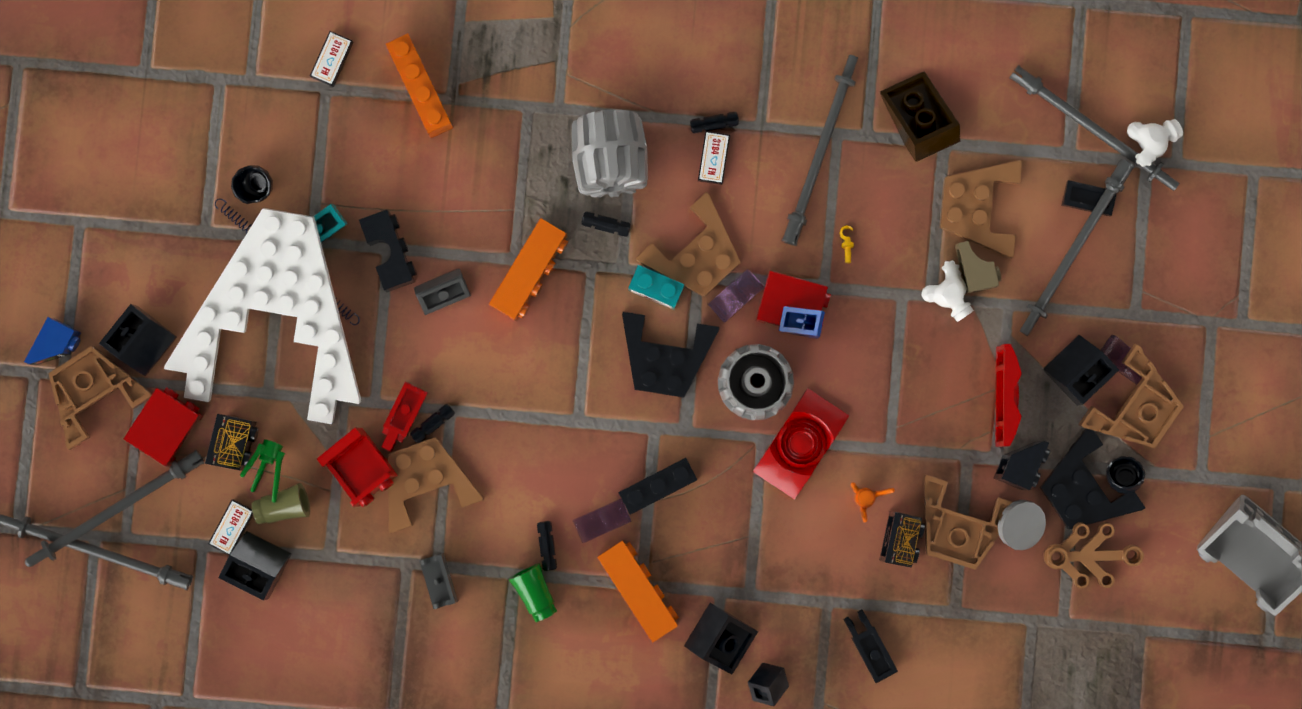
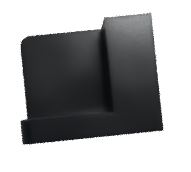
M762 663L748 681L752 700L770 706H775L789 687L785 669L767 663Z

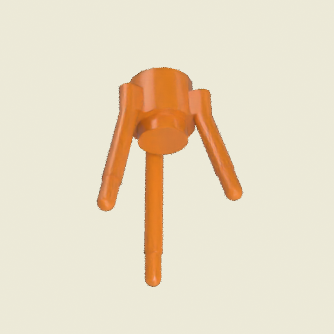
M854 482L851 483V488L855 492V502L860 506L862 520L865 523L868 521L866 509L875 503L876 497L895 492L894 488L873 491L869 488L859 489Z

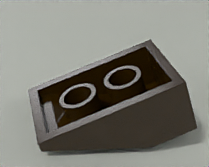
M925 71L880 91V95L901 139L915 162L960 142V124Z

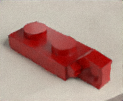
M405 381L383 425L382 433L387 435L381 446L383 449L392 452L397 441L403 443L404 439L407 438L428 392Z

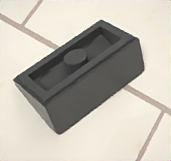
M460 269L453 270L414 287L415 295L425 315L471 296Z

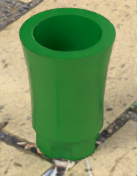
M540 563L532 565L508 579L519 594L529 614H532L535 622L544 620L557 612L553 604L554 600L543 577Z

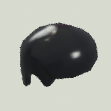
M250 165L239 169L232 178L231 189L235 197L243 203H257L267 199V196L271 194L273 180L269 172L258 165Z
M1121 456L1109 463L1106 479L1110 487L1118 493L1130 494L1137 491L1144 483L1145 470L1136 459Z

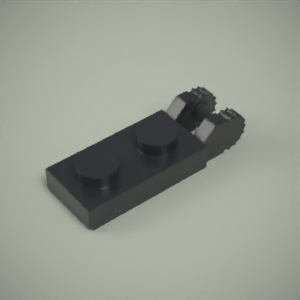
M861 609L857 613L860 621L866 628L865 631L858 634L853 621L849 617L843 620L874 682L878 683L895 674L898 670L875 627L871 626L867 616Z

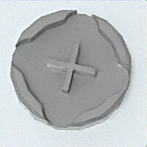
M1018 500L1012 502L1002 512L1003 517L998 522V533L1003 543L1014 550H1026L1039 542L1046 526L1045 514L1041 507L1031 501Z

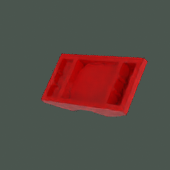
M1002 344L996 347L995 447L1011 445L1022 417L1018 410V381L1022 372L1011 344Z
M807 388L752 472L795 500L826 451L836 439L849 415Z

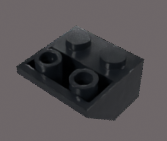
M130 304L99 344L116 358L146 376L177 336L139 306Z
M1080 335L1073 339L1042 369L1077 406L1087 402L1119 371L1101 350Z
M1033 442L1002 455L993 479L1020 490H1031L1032 487H1036L1041 473H1038L1041 463L1045 464L1050 454V450L1047 449L1049 442Z
M246 531L229 555L218 578L263 601L270 598L292 553Z

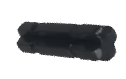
M729 112L727 115L707 116L702 120L700 118L690 120L692 133H699L704 129L710 131L725 128L726 125L732 127L739 124L737 112Z
M584 212L582 217L583 226L589 228L595 226L597 230L612 234L618 232L617 235L628 236L631 227L629 222L621 221L619 223L617 222L618 219L599 214L596 217L594 216L595 213Z
M445 404L439 409L438 413L435 412L420 424V428L417 427L410 433L416 443L422 442L427 434L430 435L445 423L444 420H449L454 416V410L450 405Z
M550 521L537 523V531L541 535V537H538L541 557H544L542 569L544 571L557 569V560L553 557V555H556L553 535L550 534L553 531L552 523Z

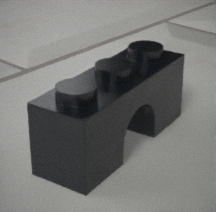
M384 210L359 219L367 244L372 246L377 243H386L390 246L391 256L389 260L382 265L376 266L384 291L390 292L415 283L413 276L417 275L413 262L407 261L405 253L409 250L404 237L399 238L396 229H399L400 225L396 215H391L388 210Z
M684 458L618 493L631 515L697 481V478L687 458Z

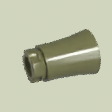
M298 483L288 489L279 491L275 503L272 502V494L252 502V512L257 524H270L281 520L309 517L310 504L304 486Z

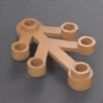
M1078 522L1073 526V533L1062 544H1052L1044 552L1045 563L1052 569L1062 568L1072 578L1074 585L1080 589L1086 588L1090 580L1085 573L1076 570L1070 563L1072 561H1080L1097 577L1098 583L1102 587L1110 588L1115 582L1113 575L1104 571L1095 561L1123 560L1130 566H1138L1144 559L1143 551L1138 546L1132 544L1125 546L1123 550H1096L1107 538L1112 537L1115 533L1114 526L1109 522L1100 523L1098 532L1079 551L1070 550L1080 539L1088 537L1090 533L1089 527L1082 522ZM1081 526L1085 527V532L1079 535L1077 533L1078 528ZM1105 526L1110 527V531L1107 534L1102 532ZM1134 550V557L1128 558V552ZM1055 552L1060 553V557L1057 560L1052 559V555ZM1084 576V583L1078 584L1077 579ZM1104 576H1109V577H1110L1109 582L1106 583V584H1103V583H1102L1103 577H1104Z

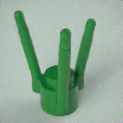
M264 439L262 444H258L255 453L244 467L240 477H245L259 457V460L262 462L250 489L251 492H255L266 465H273L274 461H276L272 490V502L275 503L277 501L281 466L285 453L281 452L282 445Z

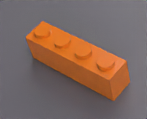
M407 33L386 43L387 49L430 138L453 129L409 34Z
M540 218L489 302V305L517 321L518 317L523 319L530 307L527 304L530 297H536L543 286L540 281L544 274L549 275L556 264L553 259L556 254H562L569 242L565 240L567 233Z
M621 540L597 556V558L653 643L678 626L676 620L679 619V616L672 606L667 608L662 601L665 595L658 584L653 586L648 578L652 575L644 563L639 565L634 556L638 555L631 542L625 544L624 540Z

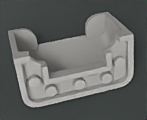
M1241 495L1234 501L1197 546L1198 554L1204 561L1208 563L1210 561L1213 563L1220 561L1256 591L1257 605L1263 611H1269L1274 616L1281 612L1302 592V542L1245 495Z

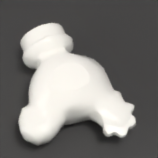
M1172 119L1170 121L1166 120L1163 126L1156 123L1142 124L1141 122L1129 124L1127 129L1128 136L1137 141L1142 149L1141 153L1135 155L1136 163L1142 167L1146 165L1151 166V163L1156 158L1166 152L1169 141L1176 142L1183 136L1180 123L1176 119Z
M952 260L950 262L945 261L944 266H942V270L945 272V280L939 285L924 287L921 295L929 303L935 302L941 307L951 308V317H954L958 322L974 310L970 306V302H964L963 300L967 290L966 284L961 278L960 266Z

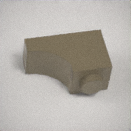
M969 241L955 245L962 279L967 288L966 294L999 286L998 281H1001V273L999 267H995L994 261L986 262L980 259L972 251Z

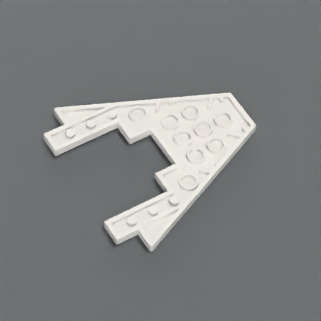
M263 208L166 362L164 369L187 373L184 398L209 402L212 396L221 329L245 333L250 309L297 317L294 342L318 346L307 420L333 424L337 400L359 404L361 397L315 217Z

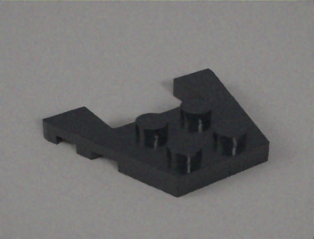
M623 312L622 317L634 390L684 398L719 331V327L697 323L693 349L641 341L645 315Z
M1087 428L1084 429L1082 435L1070 447L1068 453L1040 486V489L1069 530L1073 529V526L1078 522L1089 525L1145 509V506L1135 492L1122 494L1112 502L1108 500L1082 461L1084 457L1103 445L1095 431Z

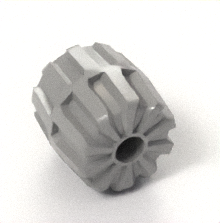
M619 109L601 110L582 115L573 121L571 127L572 161L578 190L581 194L598 198L606 194L610 197H619L623 192L632 194L636 192V189H644L647 186L648 151L642 120L637 113Z
M761 344L746 345L736 349L726 358L718 376V391L724 404L731 412L749 420H764L776 415L786 406L794 388L793 371L789 362L777 350ZM757 374L762 377L764 385L761 388H754L751 385L750 378L752 375Z

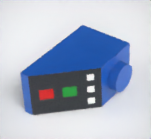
M47 317L24 362L30 365H39L70 355L71 351L74 352L81 339L79 336L81 332L56 319Z

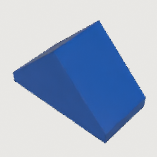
M784 306L779 331L818 339L821 334L825 312Z

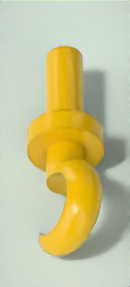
M846 225L840 229L839 234L844 240L841 243V247L845 249V263L849 264L851 263V248H854V243L851 242V237L843 235V231L845 229L853 231V228Z

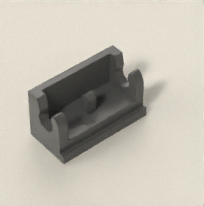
M444 553L419 560L433 609L457 603L458 599Z

